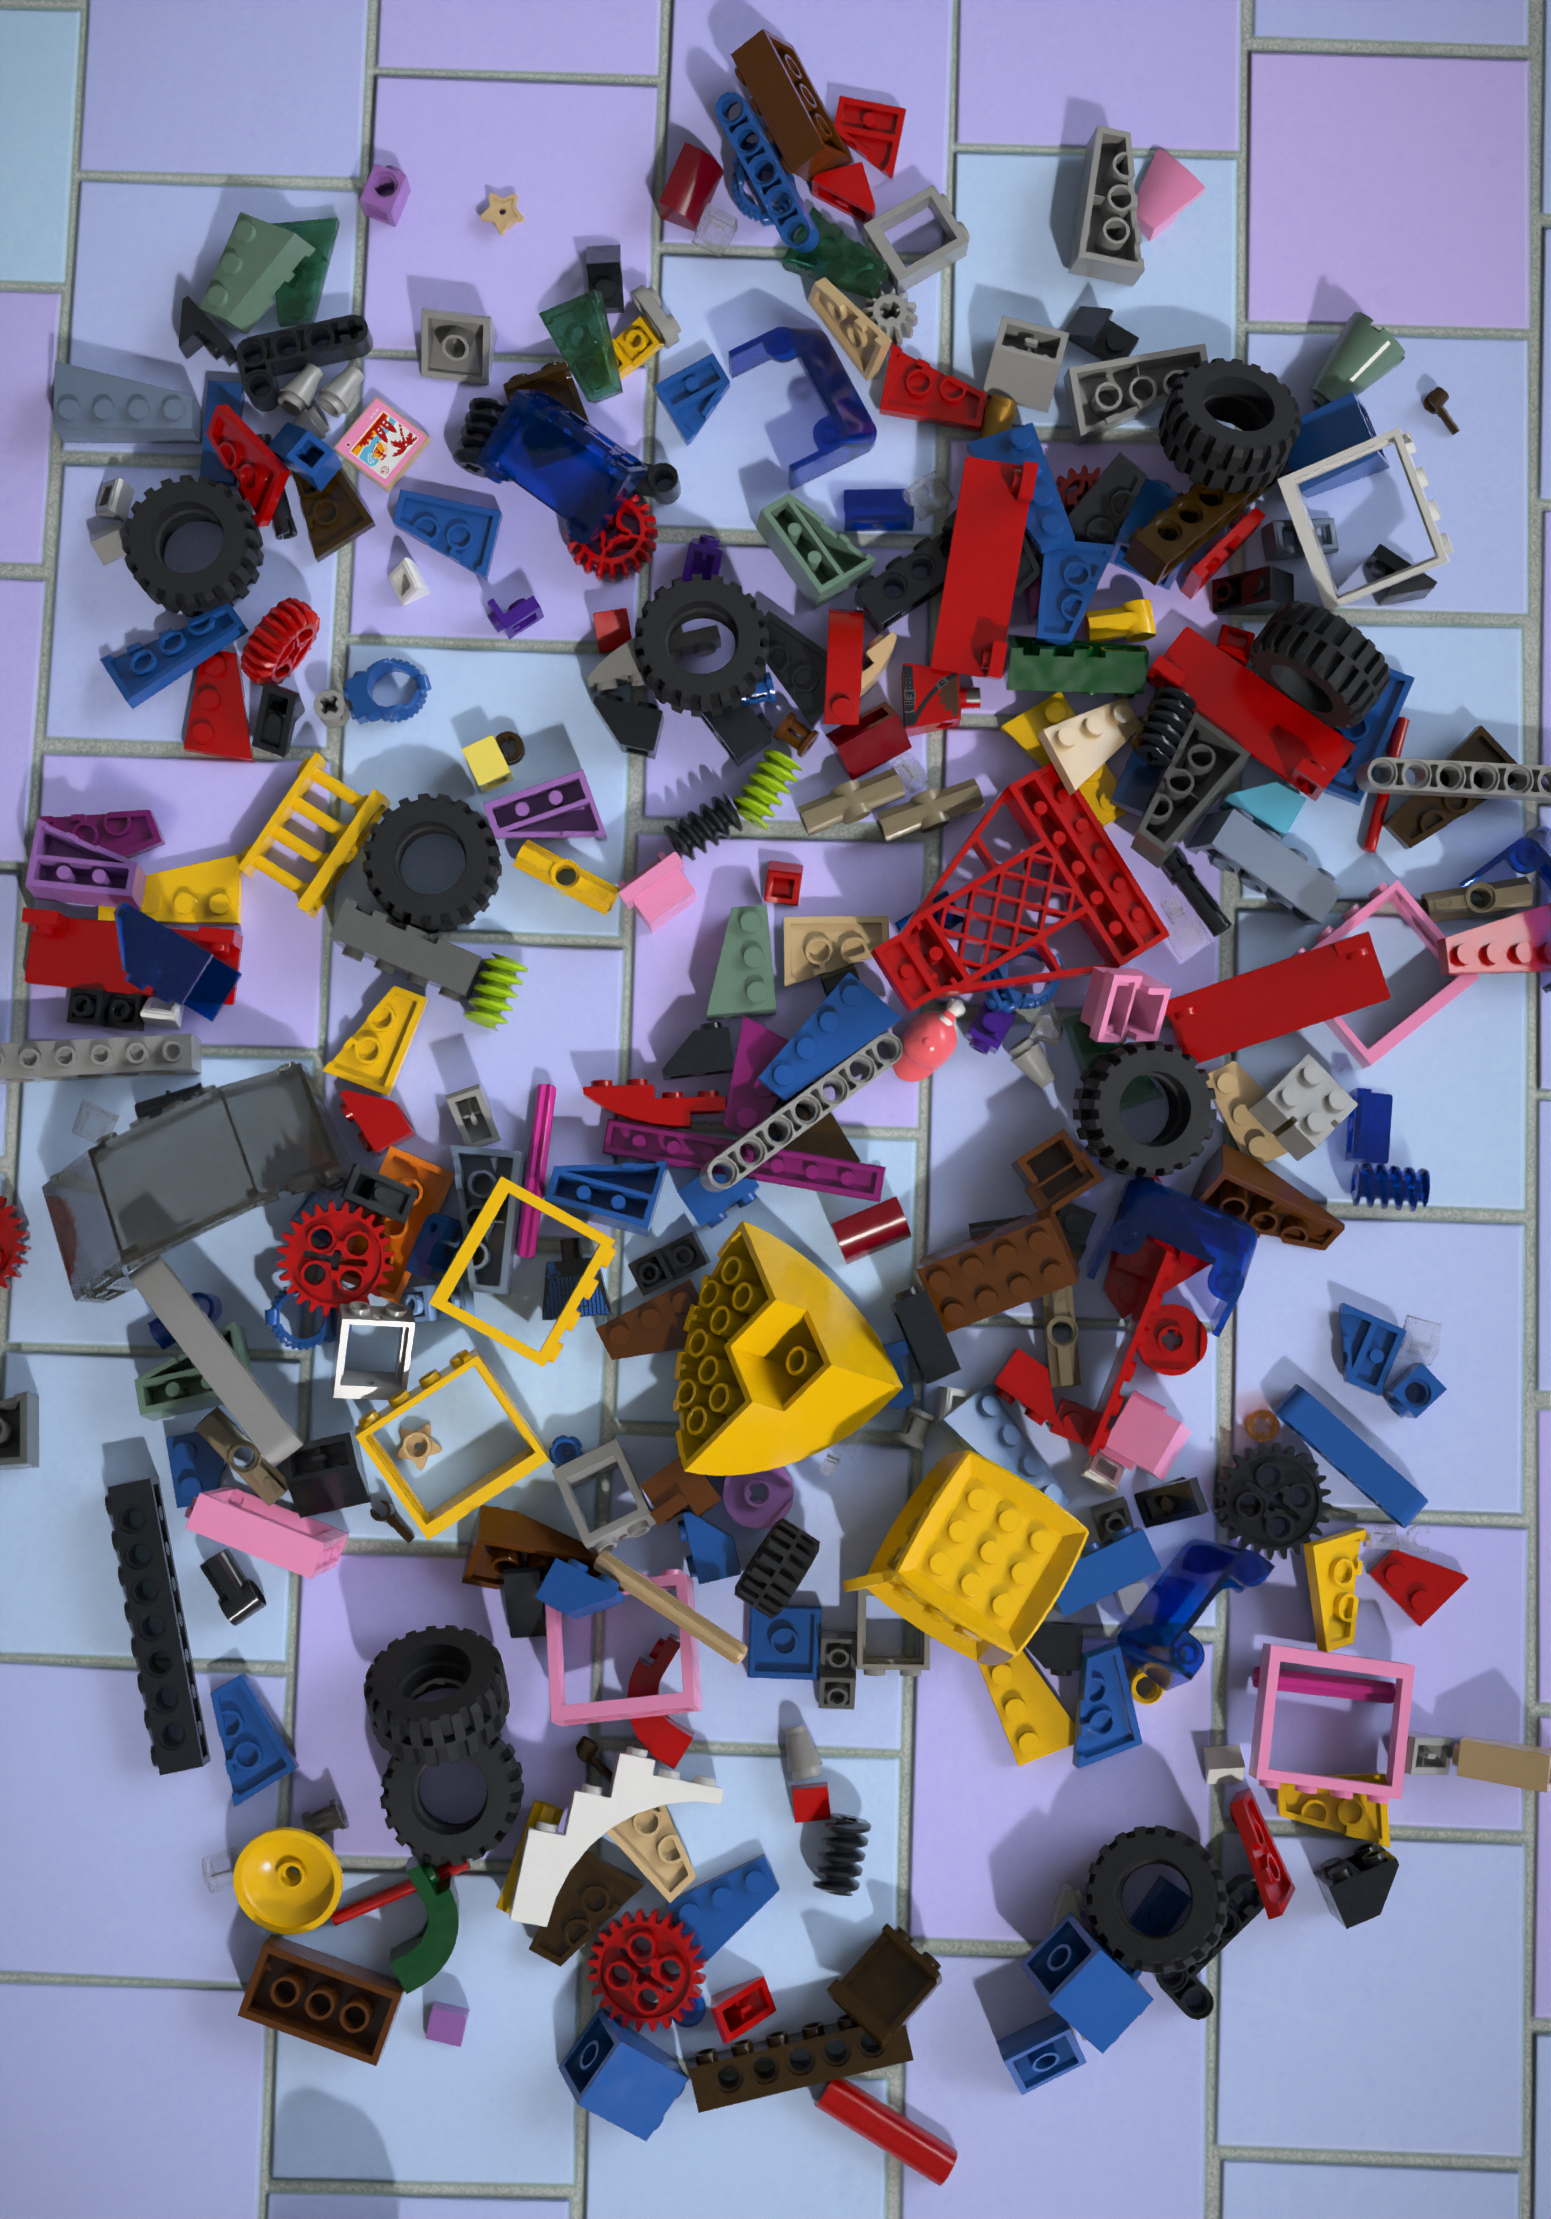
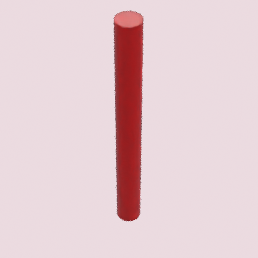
M1398 717L1391 734L1386 757L1400 758L1409 719ZM1376 793L1362 846L1363 851L1376 852L1390 794Z
M467 1859L461 1865L452 1866L451 1861L436 1868L440 1875V1881L449 1876L452 1877L470 1869L471 1866ZM409 1878L335 1910L331 1915L332 1922L335 1926L417 1891Z

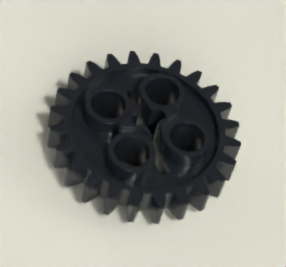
M1273 1442L1270 1452L1265 1443H1258L1257 1454L1250 1447L1244 1448L1246 1459L1233 1455L1232 1458L1236 1467H1222L1229 1475L1227 1480L1216 1479V1482L1223 1486L1224 1490L1223 1492L1213 1494V1497L1223 1500V1505L1214 1508V1512L1225 1514L1226 1516L1218 1523L1219 1526H1230L1232 1528L1226 1536L1228 1539L1233 1540L1240 1537L1237 1548L1244 1550L1251 1544L1250 1555L1257 1557L1263 1549L1265 1559L1272 1560L1276 1550L1279 1557L1284 1560L1287 1559L1288 1548L1294 1554L1300 1555L1299 1544L1301 1542L1303 1544L1312 1542L1309 1538L1311 1533L1318 1536L1323 1535L1317 1527L1318 1522L1329 1523V1519L1321 1515L1322 1510L1332 1508L1331 1504L1323 1502L1322 1497L1329 1495L1331 1490L1320 1488L1319 1485L1327 1479L1326 1475L1313 1474L1319 1466L1316 1462L1305 1465L1307 1453L1301 1452L1294 1457V1446L1288 1445L1283 1453L1281 1452L1280 1443ZM1271 1466L1275 1471V1479L1270 1485L1265 1486L1260 1480V1472L1264 1467ZM1251 1481L1263 1492L1276 1495V1501L1298 1514L1299 1519L1294 1521L1281 1509L1268 1507L1269 1501L1250 1490L1246 1486V1482ZM1296 1487H1301L1305 1493V1499L1299 1506H1293L1290 1502V1493ZM1251 1495L1255 1500V1509L1251 1514L1244 1515L1240 1510V1501L1243 1497ZM1281 1516L1285 1522L1284 1531L1280 1535L1274 1536L1270 1532L1269 1524L1273 1518Z

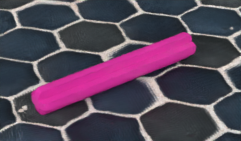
M1259 1666L1254 1668L1252 1674V1684L1255 1688H1258ZM1279 1669L1277 1691L1385 1704L1394 1703L1396 1690L1395 1684L1392 1682Z

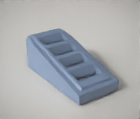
M1334 518L1311 519L1316 534L1317 529L1321 528L1323 540L1321 547L1324 555L1337 553L1339 548ZM1273 520L1262 527L1261 535L1266 561L1306 557L1292 520ZM1290 532H1293L1295 546H1292Z

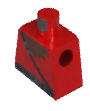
M903 663L901 670L903 727L908 737L957 727L961 720V709L980 708V687L960 688L958 673L933 670L930 666Z

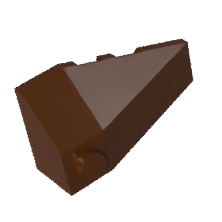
M1224 1143L1203 1166L1184 1211V1216L1217 1231L1227 1232L1228 1228L1248 1231V1236L1259 1238L1260 1234L1279 1237L1286 1244L1323 1251L1345 1229L1344 1223L1255 1158Z
M481 1505L471 1533L462 1583L492 1589H504V1569L539 1566L543 1583L556 1558L565 1563L568 1562L569 1558H573L589 1567L586 1574L599 1578L601 1573L593 1567L595 1559L599 1554L592 1555L582 1541L517 1511Z

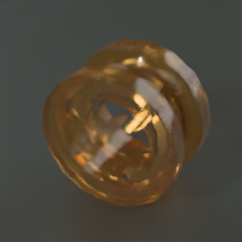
M1254 1410L1246 1417L1244 1427L1251 1439L1267 1442L1278 1434L1279 1421L1276 1415L1268 1410ZM1257 1417L1269 1419L1270 1425L1266 1427L1270 1428L1267 1434L1263 1432L1255 1433L1253 1426L1257 1425L1254 1423Z

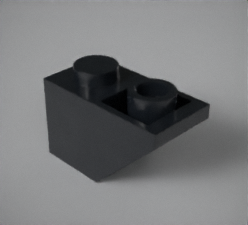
M1271 565L1212 580V610L1215 615H1268L1275 613L1281 605L1294 601V574Z
M605 694L604 698L595 696L593 701L595 711L621 752L655 759L664 724L663 711L658 710L657 705L649 702L640 701L638 705L625 703L624 698L613 694Z

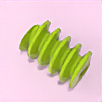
M771 749L764 750L762 756L765 761H758L755 764L758 773L753 772L748 775L751 785L744 784L741 786L740 791L744 797L735 796L733 799V803L737 808L735 810L741 817L767 830L768 825L762 819L763 816L771 818L776 816L770 805H783V802L777 796L778 792L790 794V790L784 784L785 781L793 783L798 781L792 770L803 771L792 759L781 752Z
M491 953L495 958H486L483 961V964L490 971H481L478 974V977L485 985L476 984L473 987V990L480 998H469L468 1003L475 1011H464L463 1017L483 1027L499 1031L496 1028L497 1024H508V1020L501 1015V1011H513V1007L506 1002V998H518V994L511 989V985H523V981L516 976V972H528V968L511 958Z

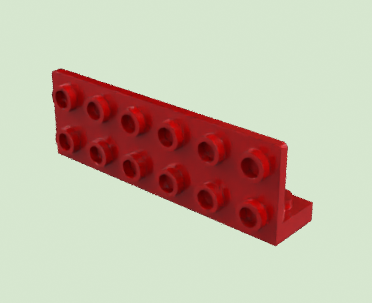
M966 457L930 664L931 669L994 680L1002 679L1008 645L1006 643L1028 509L1033 499L1039 463L1024 461L1022 465Z
M1185 627L1163 656L1159 655L1147 674L1146 681L1157 689L1161 687H1174L1190 695L1197 707L1189 709L1193 715L1195 712L1250 752L1253 758L1315 802L1356 748L1355 744L1190 627Z
M23 908L22 922L32 927L25 973V982L28 984L96 989L112 993L138 994L147 997L152 996L223 1005L235 1004L243 936L236 930L199 926V931L69 918L59 911Z
M1366 931L1171 998L1168 1001L1165 1016L1168 1015L1178 1046L1182 1048V1054H1191L1198 1060L1199 1064L1390 999L1391 995L1370 933Z
M1128 1232L1124 1235L1113 1265L1142 1276L1146 1280L1096 1409L1062 1397L1056 1411L1057 1420L1053 1425L1051 1424L1049 1429L1051 1433L1084 1445L1087 1454L1095 1456L1097 1449L1103 1450L1107 1444L1110 1435V1429H1107L1108 1421L1111 1415L1117 1416L1124 1396L1120 1395V1390L1124 1381L1129 1383L1133 1377L1137 1362L1133 1361L1137 1347L1143 1349L1150 1329L1146 1327V1323L1150 1314H1157L1163 1299V1295L1159 1294L1163 1280H1170L1176 1266V1261L1172 1260L1173 1252L1167 1247Z

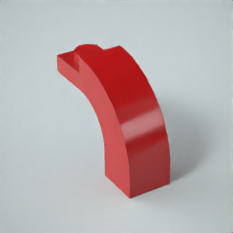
M829 609L824 724L859 725L864 631L863 610Z
M670 1633L666 1640L660 1637L649 1654L654 1659L652 1664L642 1657L638 1658L630 1677L627 1698L659 1695L660 1680L680 1648V1638ZM669 1715L630 1719L635 1734L643 1746L659 1761L675 1769L691 1743L694 1732L673 1720Z

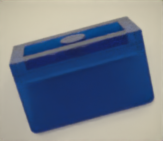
M847 489L844 491V532L913 531L915 519L911 489Z
M1356 1088L1349 1091V1095L1359 1105L1348 1115L1345 1161L1387 1164L1389 1161L1393 1096L1391 1094L1371 1093L1372 1089Z

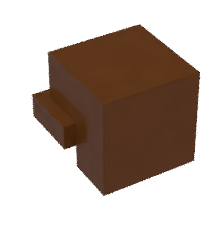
M1062 1129L1011 1164L1026 1186L1024 1191L1037 1211L1052 1206L1054 1212H1056L1104 1180L1085 1150L1079 1152L1065 1129Z
M680 1457L640 1485L656 1508L650 1515L658 1526H664L689 1507L692 1508L696 1516H702L724 1500L707 1475L684 1471Z

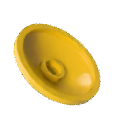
M279 1827L257 1835L244 1847L235 1864L233 1886L239 1905L245 1914L256 1924L275 1933L301 1934L317 1928L332 1915L342 1895L343 1873L335 1853L321 1838L303 1829ZM294 1866L298 1868L300 1873H292L289 1867Z

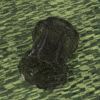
M337 1798L330 1800L329 1805L312 1813L306 1811L301 1816L304 1829L319 1838L336 1829L344 1830L349 1827L345 1810Z

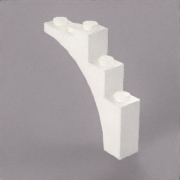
M627 1746L626 1753L617 1751L608 1795L603 1794V1787L582 1783L581 1790L572 1788L563 1833L557 1832L559 1825L537 1821L536 1827L527 1826L508 1915L510 1920L547 1927L556 1896L570 1870L585 1851L612 1827L637 1813L666 1804L692 1801L721 1804L724 1789L715 1786L716 1779L706 1776L695 1775L694 1781L680 1779L681 1772L665 1768H659L658 1774H653L656 1760L647 1757L648 1750Z

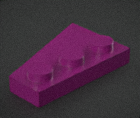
M151 810L118 811L96 815L71 814V816L64 817L39 816L40 820L47 822L48 825L56 829L74 834L85 842L94 846H101L128 859L165 845L154 813Z
M743 1016L723 1127L741 1137L770 1116L778 1098L756 1078L789 1041Z

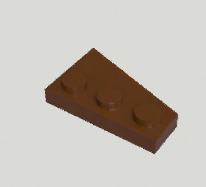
M691 1279L597 1327L596 1330L611 1359L616 1360L685 1348L688 1332L683 1331L691 1304L698 1305L699 1295Z

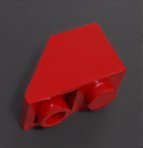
M349 1090L339 1093L344 1101L339 1106L350 1123L354 1120L357 1122L362 1131L357 1136L368 1153L374 1150L375 1154L382 1156L388 1152L390 1146L396 1148L417 1135L400 1105L396 1102Z
M1014 1348L991 1382V1384L997 1387L994 1394L1010 1405L1015 1400L1027 1408L1024 1415L1038 1425L1042 1426L1044 1421L1053 1425L1057 1420L1048 1368L1019 1348Z

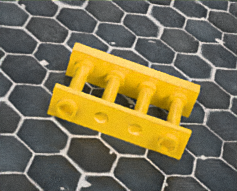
M317 752L313 754L311 759L307 757L301 763L297 771L299 777L254 844H249L242 851L239 857L240 865L238 866V869L249 878L258 869L297 894L299 902L296 906L313 919H315L371 833L369 831L374 822L378 824L382 817L381 814L391 804L385 795L375 789L372 790L370 795L365 794L362 796L324 772L323 769L327 762ZM314 782L356 808L355 812L357 815L350 825L348 823L345 825L341 824L303 800ZM295 811L336 836L338 843L331 854L329 852L325 854L284 829ZM276 840L317 866L319 872L312 882L304 883L265 858Z

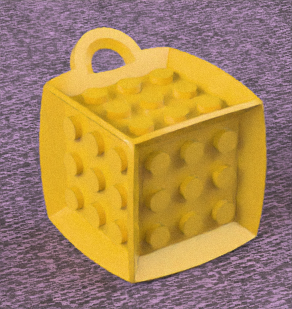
M957 1451L941 1458L915 1490L886 1535L867 1575L842 1581L844 1592L868 1589L901 1617L944 1645L981 1664L999 1665L1017 1657L1038 1630L1072 1573L1089 1532L1067 1510L1022 1478L973 1451Z

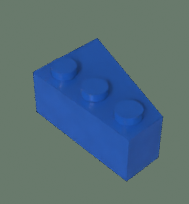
M656 1161V1163L634 1164L632 1162L622 1163V1165L600 1166V1164L554 1166L544 1200L573 1217L648 1237L667 1174V1161Z
M1128 1524L1111 1533L1113 1538L1101 1543L1096 1540L1084 1545L1072 1573L1053 1605L1055 1610L1063 1617H1066L1161 1570L1162 1567L1142 1528L1138 1526L1132 1528L1131 1524Z

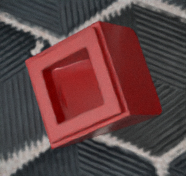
M627 608L593 613L599 654L613 652L632 639Z
M1222 624L1215 646L1246 667L1249 661L1250 646L1254 641L1255 633Z
M769 861L763 901L798 906L804 866Z
M827 1782L791 1785L795 1823L831 1819Z

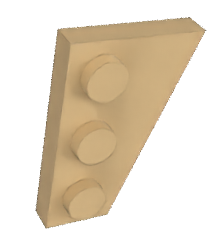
M826 277L816 281L813 284L807 302L863 378L868 381L877 376L892 343V339Z
M889 916L784 917V988L873 958L870 952L889 940Z

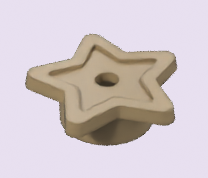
M490 193V207L480 217L482 221L492 223L500 235H504L506 230L512 228L515 223L525 221L523 215L516 209L518 195L515 193L504 198ZM505 210L506 213L504 215H501L500 211Z
M426 1424L416 1432L406 1428L400 1430L403 1446L396 1454L397 1459H411L419 1470H423L428 1456L442 1451L441 1446L431 1440L430 1424ZM421 1443V1449H416L415 1444Z

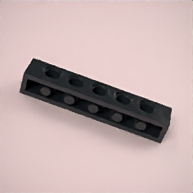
M946 525L941 530L943 533L934 539L930 537L924 538L915 545L913 553L904 559L902 556L894 558L885 566L886 571L877 577L870 575L856 586L858 590L855 591L854 602L860 610L864 611L865 618L877 635L943 591L948 558L941 554V550L950 548L953 534ZM922 566L929 570L930 575L925 578H919L913 574L912 570ZM894 585L900 588L902 594L897 597H890L886 595L884 589L887 586Z

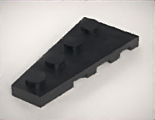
M1121 452L1117 454L1068 513L1067 517L1073 530L1075 541L1114 544L1117 534L1147 477L1143 470ZM1038 550L1034 556L1042 571L1043 554Z

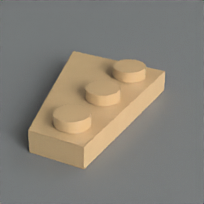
M1120 698L1045 728L1038 734V737L1069 796H1071L1136 733L1141 723L1128 699Z
M1235 1061L1208 1073L1210 1079L1205 1083L1207 1088H1214L1216 1099H1212L1236 1150L1255 1158L1261 1164H1265L1288 1153L1275 1138L1294 1124V1122L1289 1119L1269 1133L1248 1111L1263 1096L1265 1091Z
M665 1805L637 1813L606 1832L669 1903L696 1878V1874Z

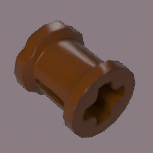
M790 712L778 726L773 737L776 740H784L797 750V756L802 758L813 746L820 733L817 730L811 731L796 720V714ZM791 730L799 734L802 737V739L800 740L796 736H794L791 733Z

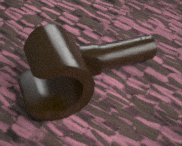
M1436 387L1424 399V408L1431 414H1437L1451 434L1454 435L1460 429L1448 411L1443 407L1448 401L1449 395L1443 388Z
M380 1500L386 1505L387 1514L381 1518L379 1513L371 1509L370 1514L372 1518L376 1521L387 1522L409 1544L415 1537L395 1516L396 1508L394 1504Z
M583 1736L576 1746L578 1758L595 1767L610 1783L612 1772L599 1758L594 1756L600 1745L591 1738Z

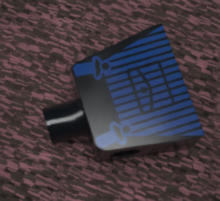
M581 1238L560 1240L562 1261L546 1262L542 1320L544 1321L557 1320L591 1258H583ZM601 1267L594 1279L599 1281L594 1293L589 1300L583 1298L576 1309L581 1312L580 1317L612 1314Z

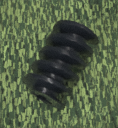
M479 397L470 400V411L465 416L466 424L462 426L460 432L462 437L458 438L456 445L458 449L454 451L452 458L463 470L475 476L489 478L493 476V472L486 468L485 465L495 466L497 463L496 458L489 455V453H500L501 447L493 442V440L501 441L505 438V434L498 430L497 427L507 428L509 425V421L501 415H512L513 410L509 405L501 401Z
M1161 687L1157 689L1153 695V700L1147 708L1148 712L1144 714L1142 723L1139 724L1136 735L1131 740V749L1135 755L1152 766L1159 768L1168 767L1170 763L1168 757L1174 755L1176 751L1174 745L1179 744L1181 740L1179 733L1185 732L1187 728L1185 722L1190 721L1193 716L1189 709L1197 707L1195 700L1178 688Z
M724 793V802L717 796L711 797L712 809L704 803L700 804L701 816H698L691 810L687 812L688 824L681 818H677L675 820L677 831L669 825L664 826L663 829L681 859L683 855H686L692 861L696 860L694 853L696 847L706 854L708 852L706 841L708 840L716 847L719 846L717 835L719 833L730 839V826L735 827L740 832L743 831L740 817Z
M831 1813L832 1816L837 1818L836 1822L825 1823L824 1827L834 1834L832 1837L822 1838L821 1841L831 1848L830 1851L819 1852L818 1855L828 1863L827 1866H819L815 1870L825 1876V1878L821 1881H814L813 1886L830 1894L853 1896L851 1892L858 1890L860 1887V1883L853 1877L860 1876L863 1872L862 1867L855 1862L864 1861L866 1854L859 1848L867 1846L869 1842L868 1838L861 1833L869 1832L872 1826L862 1818Z

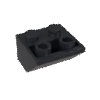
M347 1432L304 1442L302 1447L282 1462L286 1484L300 1518L372 1502L360 1444L355 1437V1432Z
M1374 1843L1363 1844L1353 1850L1354 1855L1342 1860L1340 1857L1329 1859L1320 1865V1870L1313 1872L1330 1913L1346 1929L1381 1915L1399 1863L1395 1856L1380 1845L1374 1846Z

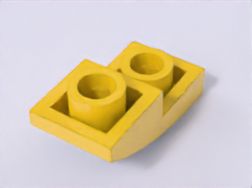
M639 316L616 339L609 338L585 361L604 387L609 388L637 369L665 344L647 319Z

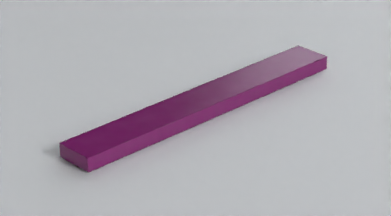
M608 1118L602 1153L655 1163L656 1161H667V1165L701 1170L708 1161L734 1143L735 1140ZM742 1145L740 1148L741 1158L751 1163L754 1158L753 1151L749 1146ZM781 1149L744 1178L880 1202L886 1167ZM713 1167L712 1172L726 1175L721 1167Z

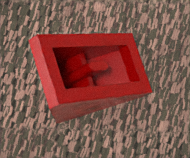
M862 162L815 174L812 179V196L864 224L874 219L875 203Z
M759 1976L711 1995L710 2010L723 2044H728L777 2011L764 1976Z

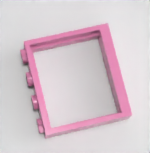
M1397 880L1389 887L1383 882L1368 894L1372 901L1363 908L1358 903L1341 916L1345 921L1341 926L1334 930L1330 925L1314 938L1318 944L1311 949L1314 950L1339 941L1387 901L1391 903L1438 961L1436 940L1445 938V935L1399 880ZM1302 947L1291 957L1308 951L1304 947ZM1477 974L1451 975L1453 978L1368 1048L1363 1045L1340 1016L1324 1022L1358 1064L1365 1069L1373 1065L1480 977Z
M234 1486L199 1493L198 1498L193 1497L190 1507H187L185 1517L189 1519L185 1529L309 1579L337 1566L350 1534L311 1517L300 1518L298 1512L276 1503L268 1506L259 1496Z
M681 1569L661 1571V1576L647 1578L664 1590L676 1589L677 1599L695 1610L693 1579L686 1573L682 1574ZM640 1573L647 1578V1574ZM620 1586L617 1589L624 1595L630 1594ZM545 1604L550 1716L552 1723L558 1726H569L702 1711L698 1640L680 1627L683 1692L566 1705L562 1613Z
M1263 1643L1248 1775L1259 1779V1786L1280 1789L1281 1783L1295 1784V1791L1317 1794V1788L1331 1789V1796L1353 1799V1793L1366 1794L1367 1801L1381 1804H1389V1798L1402 1799L1415 1665ZM1280 1661L1396 1678L1385 1784L1269 1768Z

